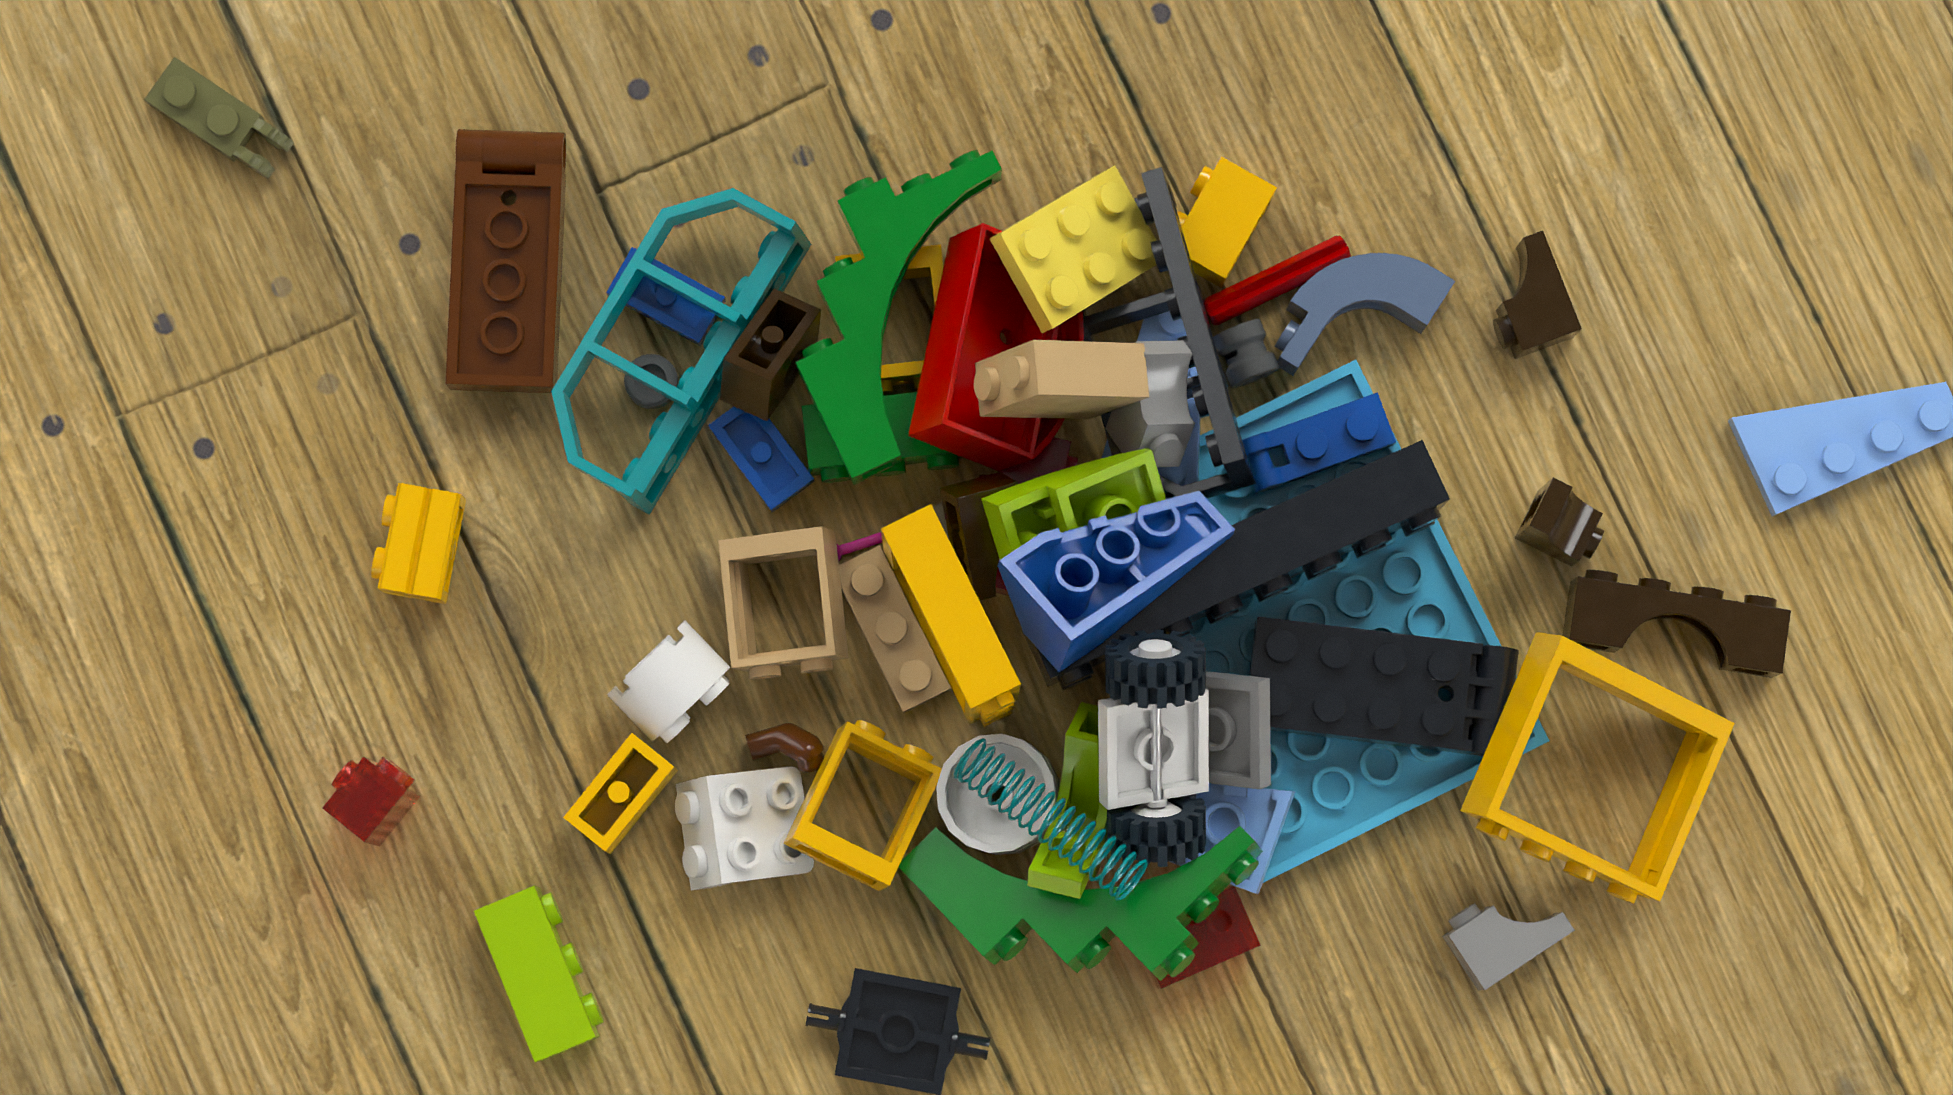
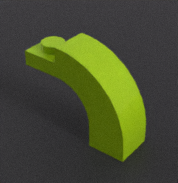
M1084 702L1080 703L1065 735L1063 770L1056 803L1062 798L1066 799V803L1057 818L1048 826L1043 840L1048 838L1065 811L1071 806H1075L1076 810L1071 820L1053 838L1051 845L1056 847L1061 843L1074 820L1079 815L1085 813L1084 823L1071 840L1063 846L1062 854L1065 855L1071 851L1083 829L1091 821H1096L1092 834L1073 854L1072 862L1074 863L1081 859L1093 837L1101 829L1105 828L1106 834L1093 853L1084 860L1082 870H1086L1092 865L1096 855L1107 842V809L1099 802L1098 706ZM1048 842L1041 843L1028 869L1027 886L1080 899L1089 880V872L1081 874L1079 872V865L1070 866L1068 857L1061 859L1058 850L1051 851L1049 850ZM1102 861L1094 868L1093 878L1097 876Z

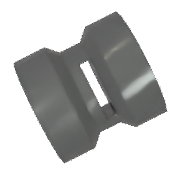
M1260 319L1236 325L1213 337L1218 355L1226 359L1228 368L1225 374L1232 389L1256 382L1280 369L1275 354L1267 351L1263 341L1266 337V332Z

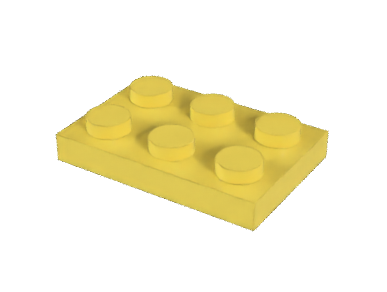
M1115 165L990 238L991 243L1042 333L1055 328L1157 265L1150 243L1156 241V238L1150 227L1146 225L1139 207Z

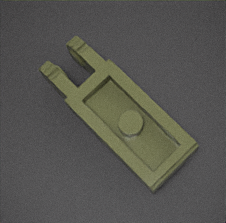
M176 57L172 59L144 99L151 107L233 162L237 159L267 179L270 178L275 169L267 159L245 148L254 133L256 132L265 138L276 149L284 150L285 152H288L294 144L284 133L264 121L261 114Z

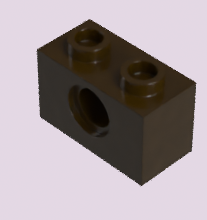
M774 288L723 359L720 400L768 421L800 375L796 362L804 358L802 351L818 342L821 309Z

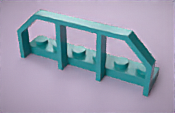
M735 188L661 209L551 391L569 464L618 492L631 505L650 515L720 398L724 357L773 289L784 292L812 245L796 221ZM736 207L778 228L776 232H769L761 243L758 251L759 261L750 276H744L735 286L731 296V307L651 264L673 226ZM643 276L723 319L722 322L717 321L710 328L703 344L704 353L695 367L691 366L683 373L677 388L602 346ZM594 357L674 401L668 413L662 412L654 421L649 432L650 443L641 458L636 457L629 463L622 476V480L584 459L570 397Z

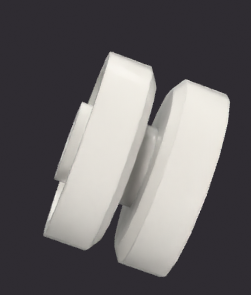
M1005 734L977 736L958 746L943 764L936 786L938 811L948 830L966 846L994 855L1021 853L1040 843L1038 834L1029 835L1028 827L1020 828L1018 826V819L1009 820L1008 812L1000 813L998 811V804L989 805L988 797L980 798L978 796V789L971 791L968 788V782L960 783L958 779L956 780L954 778V771L959 760L967 749L979 739H986L984 752L991 746L996 747L990 762L972 779L971 786L976 787L993 760L998 755L1005 753V761L998 772L982 787L981 794L983 795L989 792L998 774L1010 761H1015L1016 765L1009 778L1003 784L1005 787L1018 770L1025 768L1026 772L1022 781L1002 803L1001 809L1003 810L1010 806L1022 784L1030 776H1035L1034 785L1024 799L1013 808L1012 817L1020 814L1023 805L1034 789L1041 783H1045L1046 787L1042 796L1022 817L1021 824L1023 825L1030 821L1043 798L1049 792L1055 791L1054 800L1043 815L1033 823L1032 832L1040 829L1047 814L1056 804L1060 780L1050 760L1028 742ZM983 742L971 754L963 772L975 760L982 748ZM991 751L986 755V757H985V758L983 759V761L980 763V765H979V767L977 768V770L980 768V766H981V765L985 762V760L988 758V756H989V754L991 753ZM1000 760L994 765L988 776L993 772ZM1009 767V768L1006 770V772L1003 774V776L1001 777V779L999 780V782H1000V781L1004 778V776L1007 774V772L1009 771L1010 767ZM971 771L962 779H967L970 776ZM1019 776L1015 779L1010 788L1015 784ZM1030 782L1027 784V786H1026V787L1024 788V790L1021 792V794L1019 795V797L1023 794V792H1024V791L1026 790V788L1029 786ZM1038 791V792L1036 793V795L1033 797V799L1031 800V802L1035 799V797L1037 796V794L1039 793V791ZM1047 800V801L1045 802V804L1042 806V808L1040 809V811H1041V810L1043 809V807L1046 805V803L1048 802V800ZM1047 828L1043 831L1041 839L1044 838Z

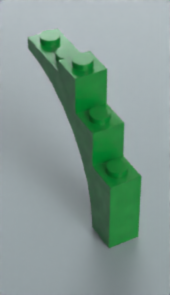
M978 150L965 153L949 163L951 170L933 179L930 173L919 175L901 186L903 193L897 196L894 195L886 177L875 183L872 177H867L843 190L845 197L837 200L839 212L862 260L854 263L852 258L848 257L831 264L823 270L825 277L817 281L818 291L842 340L834 344L831 338H826L810 345L802 351L804 358L797 361L796 365L853 485L902 462L900 450L886 415L881 383L883 338L892 301L911 261L933 231L967 200L1001 181L1002 168L993 150L981 156Z
M1239 826L1205 854L1169 873L1138 882L1125 898L1118 901L1115 900V896H1110L1109 888L1086 889L1083 891L1081 898L1078 899L1027 886L1028 881L1003 874L968 855L936 827L902 859L899 868L981 955L994 966L1001 959L1008 961L1015 957L1026 945L1028 938L1025 935L1032 929L1076 973L1084 966L1087 969H1091L1100 963L1111 950L1109 942L1117 936L1161 981L1168 974L1171 977L1180 974L1195 957V953L1192 950L1199 942L1185 927L1192 920L1195 923H1199L1207 918L1219 904L1220 900L1217 896L1231 882L1238 885L1254 872L1259 864L1256 858L1263 851L1255 840ZM1119 886L1113 887V893H1116Z

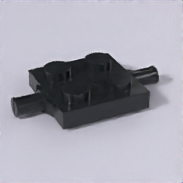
M858 968L854 970L850 995L842 1009L810 1003L808 1013L828 1016L829 1019L825 1020L807 1016L805 1025L837 1031L840 1049L835 1069L836 1076L936 1095L942 1094L946 1068L953 1059L954 1054L987 1060L988 1050L968 1047L967 1044L989 1047L991 1038L959 1032L956 1014L961 988Z

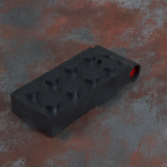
M1257 617L1255 620L1249 676L1270 678L1271 731L1484 756L1516 680L1519 650L1502 646L1483 645L1482 643ZM1440 688L1447 689L1450 692V701L1445 702L1439 698L1438 691Z

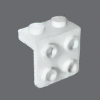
M783 767L710 775L676 784L675 813L682 825L685 846L682 861L684 871L689 877L691 891L735 882L804 874L812 870L814 865L813 858L783 844L804 801L801 774L797 768Z

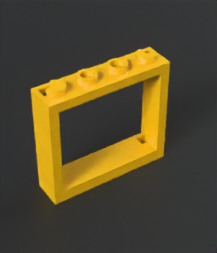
M932 505L921 508L881 528L884 554L969 725L980 720L983 727H986L1013 714L1014 702L1018 699L1021 683Z
M1536 632L1460 811L1478 819L1475 828L1482 833L1502 841H1506L1509 834L1521 840L1522 844L1519 850L1532 857L1550 862L1552 856L1566 862L1563 871L1573 877L1588 883H1593L1597 877L1609 883L1606 892L1612 896L1632 904L1635 903L1637 896L1661 901L1735 723L1562 635ZM1559 668L1686 732L1628 871L1499 809Z

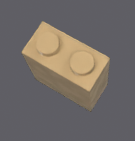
M1031 340L976 362L974 392L979 402L980 417L1091 419L1149 398L1144 343Z

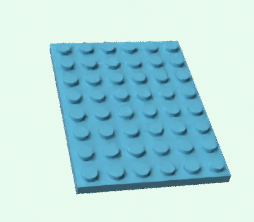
M1354 360L1237 417L1236 420L1243 440L1373 394L1357 360ZM1213 429L1200 435L1199 481L1227 473L1224 465L1214 467L1209 454L1205 436L1213 434ZM1395 437L1396 443L1393 446L1256 494L1251 485L1208 498V500L1233 525L1401 450V447ZM1281 446L1268 451L1274 468L1288 464ZM1438 520L1434 521V525L1407 537L1403 530L1399 529L1390 534L1392 540L1386 542L1385 547L1357 559L1354 551H1350L1341 556L1343 562L1337 564L1336 569L1308 581L1305 573H1301L1291 578L1293 584L1288 586L1287 591L1259 603L1256 595L1241 600L1243 607L1239 608L1238 613L1210 625L1207 617L1192 622L1194 629L1190 630L1189 634L1196 637V641L1201 640L1204 643V647H1206V671L1249 676L1255 620L1257 617L1482 643L1483 645L1501 646ZM1444 688L1439 689V698L1445 702L1450 701V692ZM1539 719L1535 723L1523 754L1549 742ZM1270 730L1271 785L1265 788L1295 791L1263 883L1474 779L1483 756Z

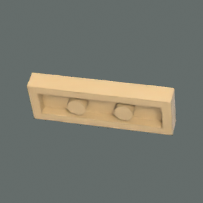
M880 545L840 564L841 590L902 712L905 713L951 690Z

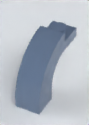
M1368 253L1337 261L1312 276L1290 300L1286 310L1301 319L1302 323L1299 325L1291 320L1274 347L1282 351L1278 364L1282 370L1294 376L1325 327L1338 316L1353 310L1373 309L1382 311L1421 334L1455 281L1424 262L1398 254Z

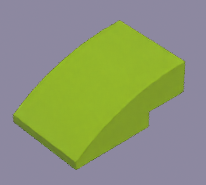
M1149 448L1121 453L1065 468L981 498L999 559L1010 554L1041 532L1059 528L1060 532L1086 526L1090 519L1105 515L1108 520L1138 512L1140 506L1166 499L1154 455Z

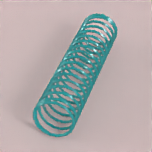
M982 738L967 749L955 768L954 778L956 780L958 779L960 783L968 782V788L971 791L978 789V796L980 798L988 797L989 805L998 804V811L1000 813L1008 812L1009 820L1018 819V826L1020 828L1028 827L1029 835L1038 834L1040 843L1048 842L1049 850H1058L1061 859L1068 857L1070 866L1079 865V872L1081 874L1089 872V880H1099V888H1109V894L1112 897L1115 896V900L1118 901L1125 898L1133 890L1147 868L1148 862L1146 859L1139 861L1132 867L1120 883L1116 893H1113L1114 884L1134 862L1137 856L1136 851L1126 857L1112 881L1102 885L1104 876L1124 854L1126 844H1122L1116 849L1106 863L1102 873L1093 878L1094 868L1113 848L1116 836L1109 838L1096 855L1092 865L1086 870H1082L1084 860L1101 843L1106 834V829H1101L1093 837L1081 859L1073 863V854L1092 834L1096 821H1091L1083 829L1071 851L1063 855V846L1080 829L1085 821L1086 814L1079 815L1068 828L1061 843L1056 847H1052L1053 838L1071 820L1076 807L1071 806L1058 820L1051 835L1044 840L1041 839L1043 831L1062 811L1066 799H1060L1049 811L1040 829L1032 832L1033 823L1051 805L1056 792H1049L1034 811L1030 821L1023 825L1021 824L1022 817L1042 796L1046 787L1045 783H1041L1034 789L1023 805L1020 814L1012 817L1013 808L1031 790L1036 780L1035 776H1030L1022 784L1010 806L1003 810L1001 809L1002 802L1020 784L1025 776V768H1021L1013 775L1004 788L1000 799L992 802V794L1009 778L1016 763L1015 761H1010L998 774L990 791L983 795L981 794L982 787L998 772L1005 761L1006 755L1005 753L998 755L987 768L979 785L972 787V779L987 766L995 753L996 747L991 746L984 752L986 739ZM983 742L982 748L978 753L977 757L972 762V764L963 772V769L971 754ZM991 751V753L989 754L988 758L985 760V762H984V763L980 766V768L977 770V768L979 767L980 763L983 761V759L986 757V755ZM1000 760V762L998 763V765L996 766V768H995V769L993 770V772L988 776V774L990 773L991 769H992V768L994 767V765ZM1010 767V769H1009V771L1007 772V774H1006V775L1004 776V778L999 782V780L1001 779V777L1003 776V774H1004V773L1006 772V770ZM971 771L970 776L963 780L962 778ZM1019 776L1018 780H1017V781L1015 782V784L1010 788V786L1012 785V783H1013V782L1015 781V779ZM1030 782L1029 786L1026 788V790L1023 792V794L1019 797V795L1021 794V792L1024 790V788H1025V787L1027 786V784ZM1039 791V793L1037 794V796L1035 797V799L1031 802V800L1033 799V797H1034V796L1036 795V793ZM1048 800V802L1046 803V805H1045V806L1043 807V809L1040 811V809L1042 808V806H1043V805L1045 804V802ZM1141 865V867H1140L1139 870L1136 872V874H1135V875L1132 877V879L1125 885V883L1127 882V880L1129 879V877H1130V876L1134 873V871Z

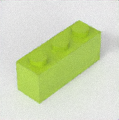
M532 886L474 910L534 1062L544 1061L600 1037L596 1026L604 1023V1020L592 992L583 996L576 975L584 971L572 942L563 945L555 925L562 923L563 919L553 894L550 892L542 895L540 887Z

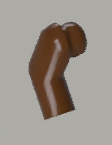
M784 723L745 735L753 761L782 752L791 759L796 760L800 771L811 773L819 769L824 759L822 754L824 746L820 739L793 723Z

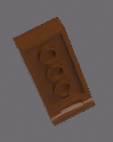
M458 129L445 383L450 390L552 393L551 391L557 383L567 150L566 134L563 132ZM513 196L517 198L516 202L512 205L504 204L508 197Z

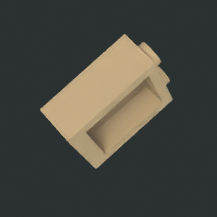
M820 526L718 540L732 669L749 671V679H767L780 677L781 667L800 665L801 673L822 672L833 669L832 660L849 658L835 531ZM817 555L826 645L757 653L748 564Z

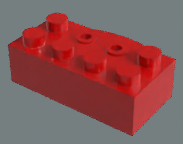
M981 223L949 238L908 436L991 469L1001 471L1032 460L1039 455L1054 438L1065 418L980 417L979 402L974 392L975 363L1031 340L1084 341L1083 310L1055 328L1042 333L990 241V238L1000 233L1001 230ZM1000 332L1006 336V344L1001 341Z

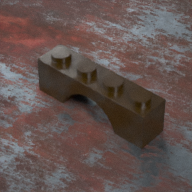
M1586 570L1585 577L1578 576L1570 581L1562 636L1588 649L1614 653L1623 648L1633 631L1642 623L1655 619H1673L1692 626L1706 638L1714 651L1719 670L1769 678L1783 674L1791 610L1776 608L1777 600L1774 598L1745 595L1744 602L1723 599L1724 591L1699 586L1692 587L1691 594L1670 591V582L1652 578H1639L1638 585L1617 582L1618 574L1602 570Z

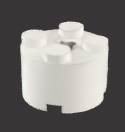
M686 620L677 627L684 636L676 642L668 635L625 676L626 678L623 682L629 688L624 693L615 686L607 694L651 741H654L659 736L666 743L671 741L690 722L689 719L691 717L686 711L698 699L707 706L730 684L728 678L724 675L730 666Z

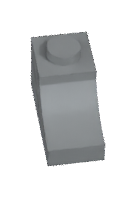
M1183 340L1136 341V343H1144L1145 346L1144 357L1146 358L1149 398L1111 411L1106 430L1121 453L1149 448L1153 452L1157 467H1179L1195 422L1190 417L1187 402V375L1192 352Z
M1474 903L1448 920L1453 929L1442 937L1477 990H1486L1575 931V929L1563 912L1554 913L1537 922L1527 923L1513 921L1501 916L1494 905L1485 907L1480 911Z

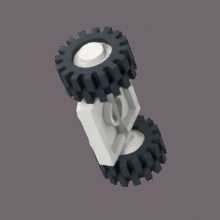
M1145 630L1135 631V636L1125 633L1119 635V640L1113 638L1109 641V645H1106V693L1110 694V698L1098 700L1099 802L1107 809V840L1112 836H1116V842L1110 850L1111 855L1120 845L1126 844L1122 861L1130 853L1136 851L1137 856L1135 860L1141 861L1146 859L1148 862L1147 867L1150 862H1158V867H1168L1167 862L1169 861L1180 865L1185 863V858L1194 860L1198 857V853L1203 854L1206 846V806H1204L1202 798L1196 799V794L1209 791V690L1206 689V647H1204V643L1201 640L1196 641V637L1192 635L1182 637V632L1177 631L1164 634V630H1154V634H1147Z

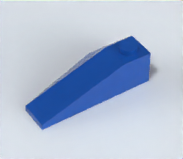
M1200 491L1140 506L1138 512L1108 520L1106 515L1090 519L1086 526L1060 532L1059 528L1041 532L1000 559L998 568L1023 633L1054 668L1061 672L1108 639L1234 534L1235 529Z

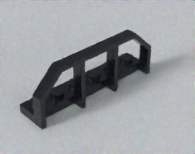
M1162 167L1141 173L1146 192L1138 194L1134 200L1143 215L1146 225L1153 223L1156 225L1159 240L1150 242L1159 272L1169 271L1173 287L1164 290L1162 293L1088 316L1084 309V341L1094 342L1092 336L1094 334L1170 311L1173 321L1183 320L1187 336L1180 337L1178 340H1183L1191 350L1192 357L1189 369L1196 367L1198 373L1197 376L1187 378V399L1194 397L1200 418L1210 416L1214 433L1205 436L1209 454L1214 467L1224 465L1227 473L1184 486H1180L1161 475L1159 476L1165 497L1167 498L1200 491L1208 499L1254 485L1256 481L1248 462L1228 392L1227 379L1222 370L1203 304V295L1195 276L1177 213L1176 200ZM1110 411L1102 414L1101 418L1111 455L1113 456L1121 454V451L1106 430L1111 414Z

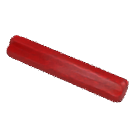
M1336 235L1205 298L1203 304L1209 321L1213 325H1220L1305 284L1320 270L1337 261L1351 257L1347 243L1341 236Z

